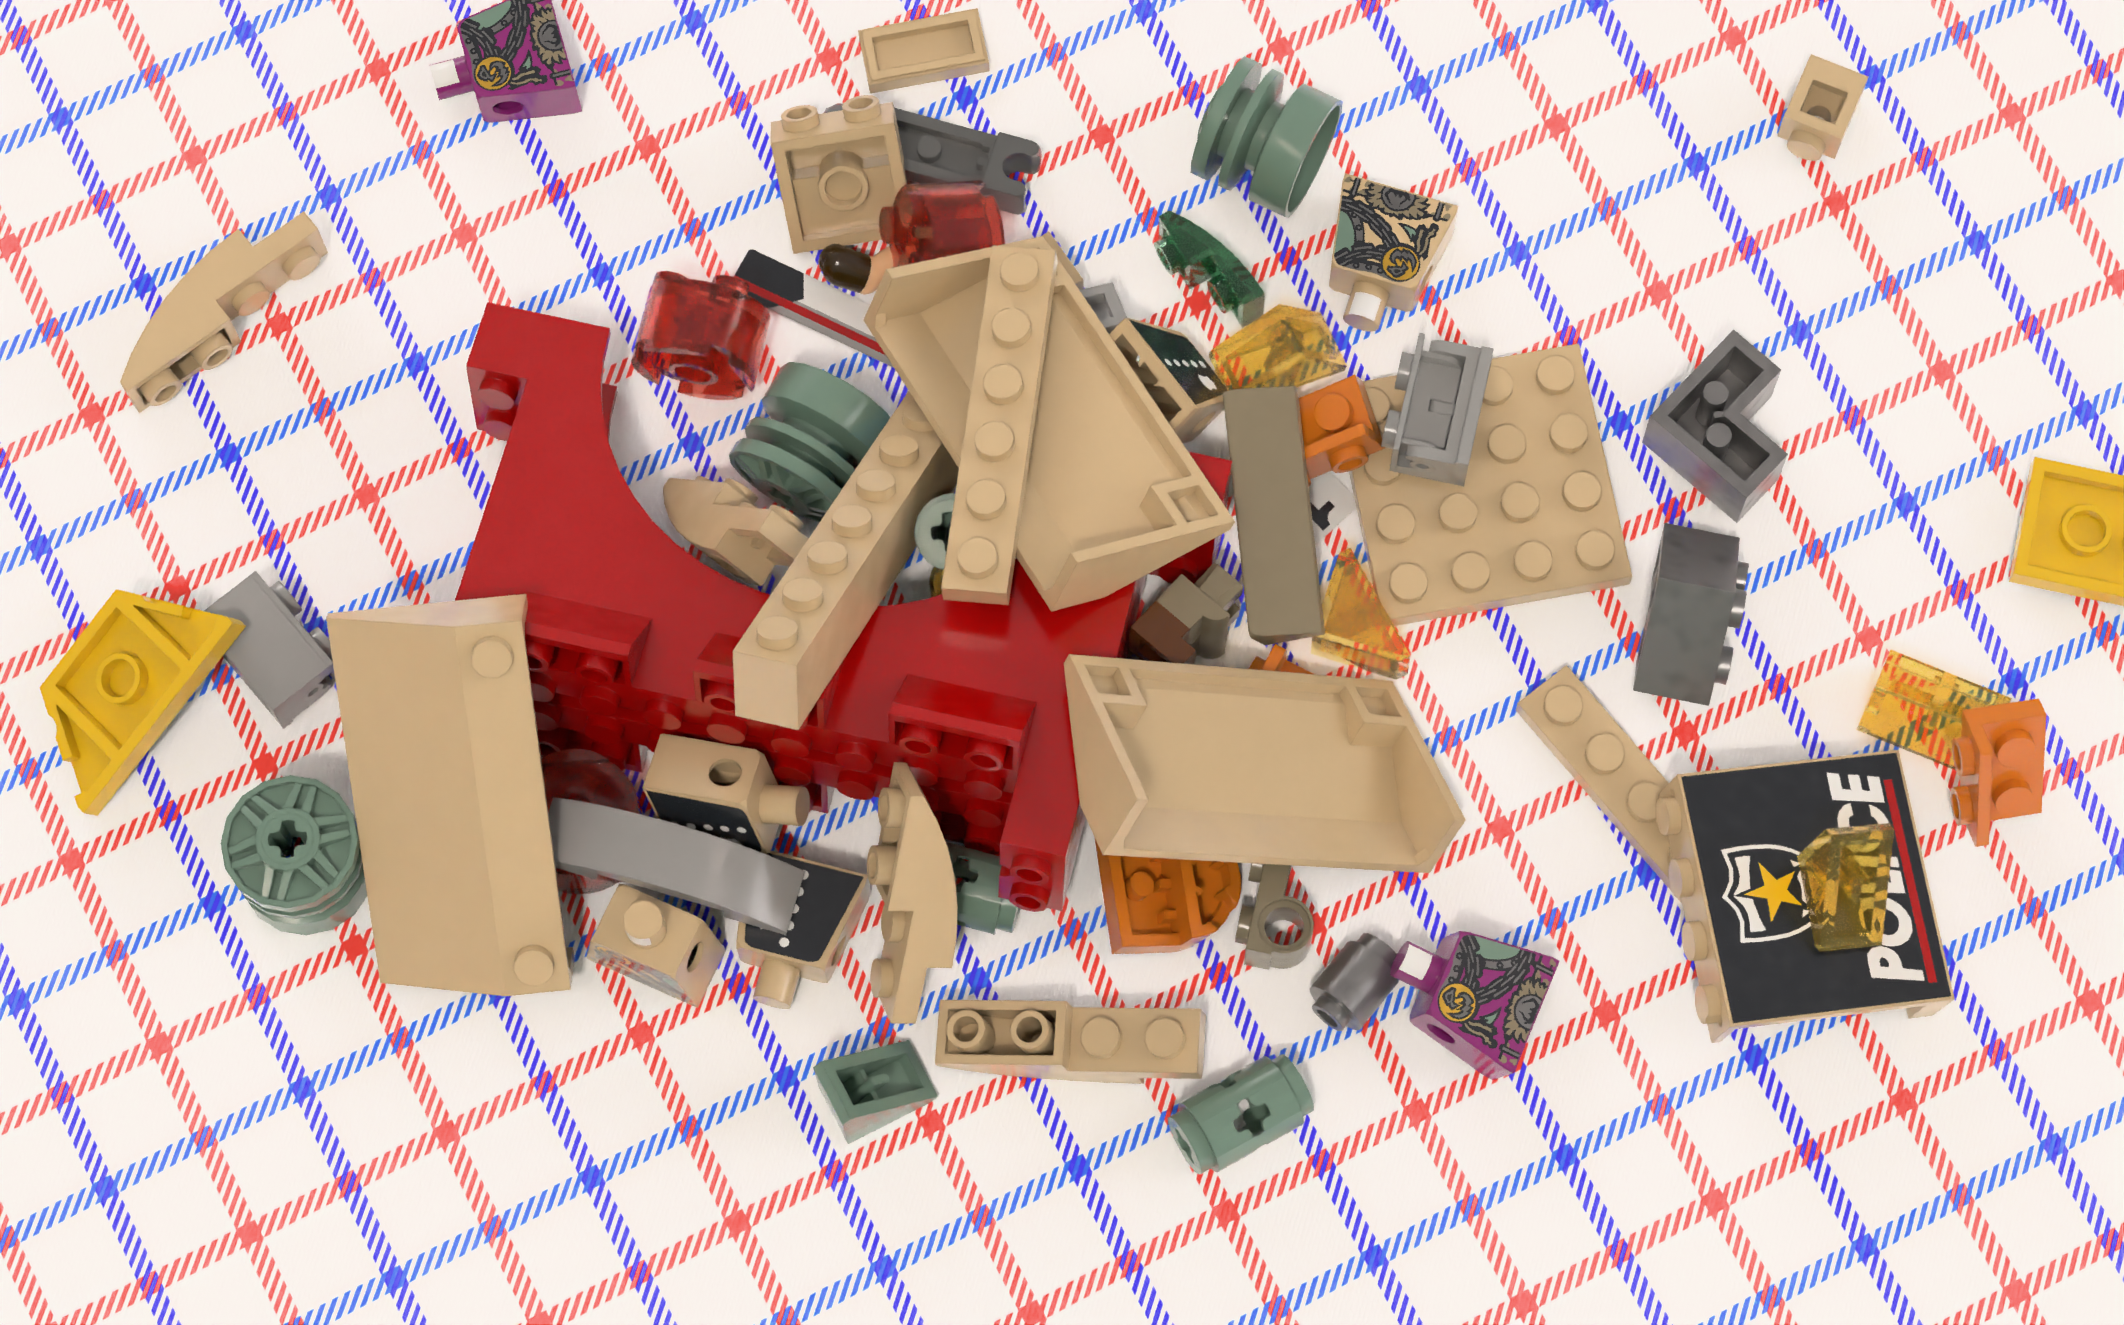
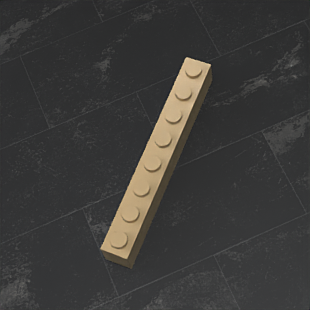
M909 391L734 648L735 716L799 730L916 548L914 528L922 508L930 500L943 494L951 493L956 486L959 468Z

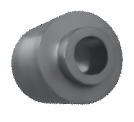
M1363 933L1357 941H1348L1309 988L1310 994L1315 1000V1003L1312 1005L1314 1013L1325 1024L1337 1031H1343L1345 1027L1360 1030L1399 983L1398 979L1390 976L1391 967L1397 953L1384 941L1369 933Z

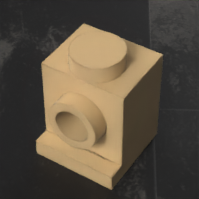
M1811 54L1784 114L1777 137L1787 140L1786 146L1788 150L1802 159L1818 161L1822 155L1835 159L1860 103L1869 76Z

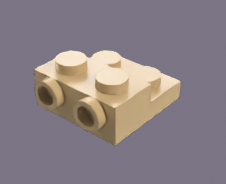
M861 95L846 100L842 104L843 110L818 114L817 108L814 106L799 105L785 110L781 114V120L771 122L770 144L793 254L822 250L831 244L846 246L915 234V222L893 102L880 104L876 96Z

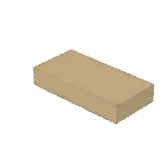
M978 8L858 30L870 94L990 72Z

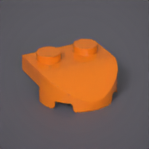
M1095 839L1112 954L1172 953L1186 950L1219 930L1230 912L1238 905L1241 894V875L1237 862L1103 855Z

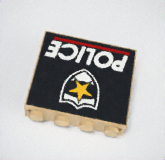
M1899 750L1677 774L1659 793L1660 797L1656 802L1657 825L1663 836L1668 835L1673 858L1669 864V883L1673 895L1676 898H1681L1686 921L1682 926V946L1686 958L1689 961H1694L1699 983L1695 990V1008L1700 1022L1708 1026L1711 1043H1719L1734 1030L1741 1028L1903 1008L1907 1010L1908 1019L1935 1015L1955 999Z

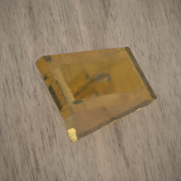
M1278 304L1210 350L1208 355L1218 377L1229 390L1282 386L1300 387L1343 372L1347 367L1320 312Z
M1348 548L1340 552L1322 603L1325 635L1312 637L1311 654L1395 680L1408 675L1410 654L1352 549Z
M1890 823L1826 829L1797 856L1814 944L1819 952L1882 945L1894 829Z

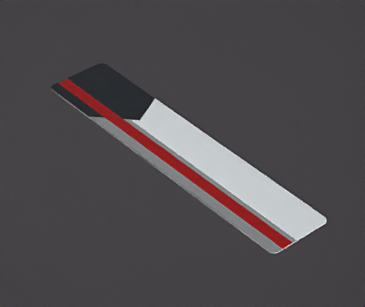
M750 249L728 286L730 291L893 367L863 321L870 304L756 250Z

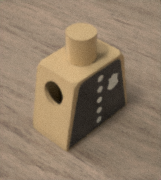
M1124 318L1109 334L1182 443L1190 442L1198 437L1224 410L1223 392L1229 389L1223 383L1221 376L1210 367L1188 337L1181 332L1131 318Z
M660 734L642 787L658 819L705 832L764 854L771 851L779 824L803 826L808 818L810 807L807 788L778 785L765 755L760 751L670 734Z
M770 851L766 855L805 871L787 933L783 935L738 922L736 949L740 961L761 967L753 999L770 1007L790 1009L799 977L820 983H828L869 901L871 888L866 874Z

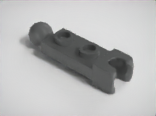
M836 103L826 108L823 113L843 110V103ZM894 107L904 156L906 180L982 200L983 206L1020 215L1026 212L1025 185L1008 176L1015 172L1036 174L1040 170L1042 152L1036 142L999 132L998 135H993Z

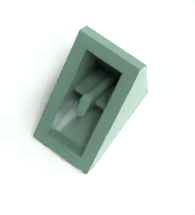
M909 1040L820 1061L813 1067L818 1087L847 1144L931 1103L938 1097Z

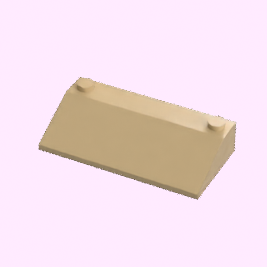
M1043 236L998 245L1051 249ZM992 247L886 269L863 319L958 468L960 465ZM1058 257L1016 558L1051 612L1104 598L1231 530L1235 523V520Z
M526 594L327 613L326 621L380 983L497 996L571 990L575 957L573 947L566 948L525 642V620L528 609Z
M1069 654L1064 662L1080 806L1103 855L1430 873L1466 821L1393 681Z

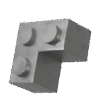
M1733 329L1650 415L1642 443L1733 521L1738 523L1779 480L1788 453L1749 421L1772 397L1782 369Z
M1664 523L1652 575L1648 612L1636 660L1633 691L1709 706L1714 683L1726 685L1734 648L1724 645L1728 627L1740 628L1747 591L1744 589L1749 563L1738 561L1740 537Z

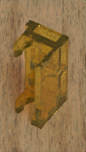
M1890 649L1856 730L1956 770L1952 754L1953 738L1961 737L1962 710L2010 703L2012 698Z

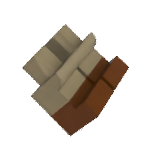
M1213 563L1194 584L1181 574L1131 625L1128 659L1194 664L1197 655L1204 659L1221 657L1225 654L1228 627L1239 617L1240 608L1235 601L1242 595L1243 586L1216 563Z

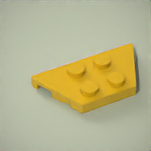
M115 589L39 687L47 713L56 724L57 732L55 738L62 760L72 763L81 791L74 798L77 807L84 814L99 815L244 630L246 625L240 620Z

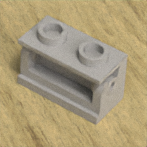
M1419 333L1415 353L1402 352L1394 389L1406 391L1401 412L1389 409L1381 447L1393 449L1389 471L1464 487L1494 348L1485 346L1479 348L1445 340H1432L1429 351L1423 350L1425 334Z
M255 570L204 610L238 619L246 625L223 657L283 729L290 725L296 716L317 701L331 687V684L325 678L326 676L330 675L335 681L329 638L318 626L309 633L295 618L302 611V608L280 581L269 587Z

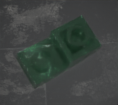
M1170 210L1159 216L1158 241L1154 242V247L1162 265L1170 275L1179 272L1189 290L1207 281L1209 292L1217 307L1224 314L1232 311L1242 328L1263 317L1264 291L1253 275L1226 246L1200 226Z

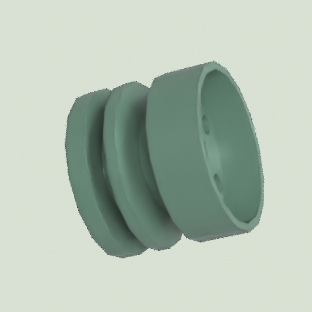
M1244 56L1236 63L1225 82L1219 86L1203 115L1197 134L1198 140L1191 160L1190 173L1209 181L1221 167L1218 186L1231 191L1242 180L1247 171L1251 170L1253 171V176L1250 183L1249 201L1289 218L1303 201L1319 172L1335 135L1342 113L1343 101L1303 83L1284 105L1280 103L1284 85V74L1271 69L1260 82L1262 64Z
M788 362L780 368L762 398L763 409L770 418L755 417L749 420L744 428L746 438H742L735 443L729 453L731 465L740 476L768 498L803 517L820 522L890 419V416L869 396L848 382L805 363Z
M289 775L264 781L242 795L227 816L220 843L225 870L257 916L279 931L307 936L333 930L354 916L367 898L356 818L340 794L319 780ZM300 837L305 845L296 846L294 856L286 858L281 850L290 849L292 839Z

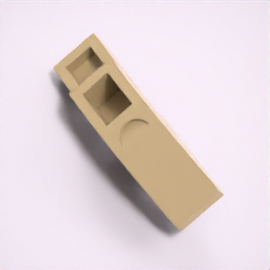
M304 211L254 246L251 245L240 229H237L195 264L164 298L140 335L120 380V384L139 414L150 406H160L170 401L180 391L182 383L202 369L211 370L225 362L231 355L233 348L241 343L231 321L239 315L248 316L258 311L268 301L273 291L289 280L296 281L306 277L316 269L321 258L328 254V251L318 228Z
M697 476L695 480L669 478L663 486L664 505L669 520L676 531L731 575L746 583L763 586L774 566L790 567L809 539L801 533L804 524L798 517L777 505H770L769 509L758 508L754 505L758 500L756 494L733 479L725 478L723 482H715L703 476Z
M894 762L889 788H882L878 799V818L881 825L878 845L870 847L867 856L869 883L876 885L884 902L881 915V931L884 945L881 958H875L872 962L870 986L873 996L880 998L890 1023L916 1024L927 968L953 967L957 939L958 906L953 867L938 821L908 764Z
M940 1000L935 1064L938 1067L996 1075L1099 1083L1144 1084V1078L1202 1079L1206 1014L1202 1009L1072 1007L1067 1001Z

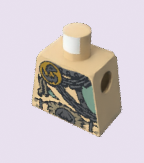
M1345 173L1341 187L1329 287L1332 290L1350 295L1343 315L1345 323L1362 331L1373 332L1379 329L1386 306L1405 312L1413 311L1453 237L1459 206Z
M619 883L590 941L586 957L588 960L698 1008L726 950L705 921L699 917L630 886ZM692 950H694L696 955L691 965L687 968L689 956Z

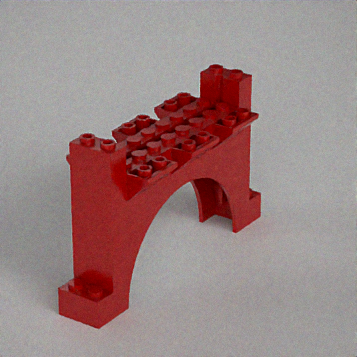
M487 302L466 363V370L477 430L485 431L490 436L507 441L455 601L519 594L527 595L528 609L525 620V642L541 757L558 759L564 755L587 760L594 767L607 772L618 773L627 769L643 773L647 751L649 749L653 753L655 752L660 734H670L751 748L765 755L778 785L807 788L810 799L809 812L813 810L827 814L831 806L834 788L841 794L857 800H869L873 797L879 798L882 788H889L894 762H904L908 764L938 821L945 840L963 843L967 848L993 855L1000 852L999 865L1002 866L999 874V898L1008 899L1014 906L1027 911L1040 912L1047 908L1062 911L1086 819L1079 800L1064 662L1069 654L1126 659L1129 648L1130 627L1137 618L1147 575L1104 598L1051 612L1016 558L1009 605L943 600V595L940 594L931 598L902 604L878 606L799 730L735 716L733 650L771 594L758 591L729 579L701 563L677 545L650 518L634 497L618 468L609 444L611 418L618 393L617 386L602 383L604 361L611 336L610 328ZM1188 451L1227 508L1232 460ZM1222 534L1149 574L1159 576L1170 584L1183 574L1194 584L1216 562Z

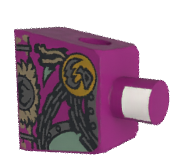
M505 0L462 19L456 26L464 56L429 65L439 101L474 91L483 121L489 123L583 112L552 0Z
M1458 931L1444 937L1438 945L1435 954L1410 941H1406L1394 959L1390 976L1420 990L1409 1015V1020L1415 1027L1485 1077L1495 1080L1515 1072L1560 960L1471 932Z

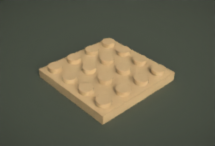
M1579 344L1492 358L1464 487L1389 471L1393 449L1389 448L1368 455L1369 460L1365 465L1349 471L1382 628L1630 585L1633 576ZM1397 375L1363 381L1382 439L1389 409L1402 411L1406 391L1394 389Z

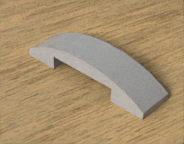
M553 797L548 815L556 868L596 880L598 875L613 878L724 911L723 917L786 935L805 871L743 845L682 825L612 807Z

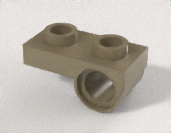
M1251 863L1248 881L1260 883L1255 907L1242 904L1235 936V943L1246 945L1244 965L1267 970L1270 967L1288 969L1300 964L1310 951L1314 929L1312 914L1303 902L1296 898L1285 896L1292 865ZM1286 920L1298 927L1301 937L1293 944L1279 945L1268 938L1265 930L1275 921Z

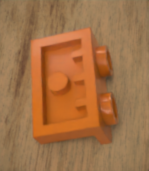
M1355 374L1299 398L1308 486L1311 485L1310 479L1329 471L1344 473L1355 470L1368 462V455L1385 449V447H1381L1382 437L1364 382Z
M2039 698L1962 710L1961 737L1953 738L1952 741L1953 760L1957 774L1960 777V786L1951 788L1950 799L1956 824L1958 826H1967L1975 847L1989 845L1990 821L2042 813L2047 714Z

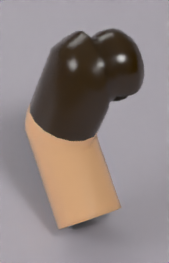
M900 240L895 241L874 256L847 248L841 244H831L822 250L818 260L819 268L828 282L834 286L863 295L871 294L877 290L886 269L914 263L911 254Z

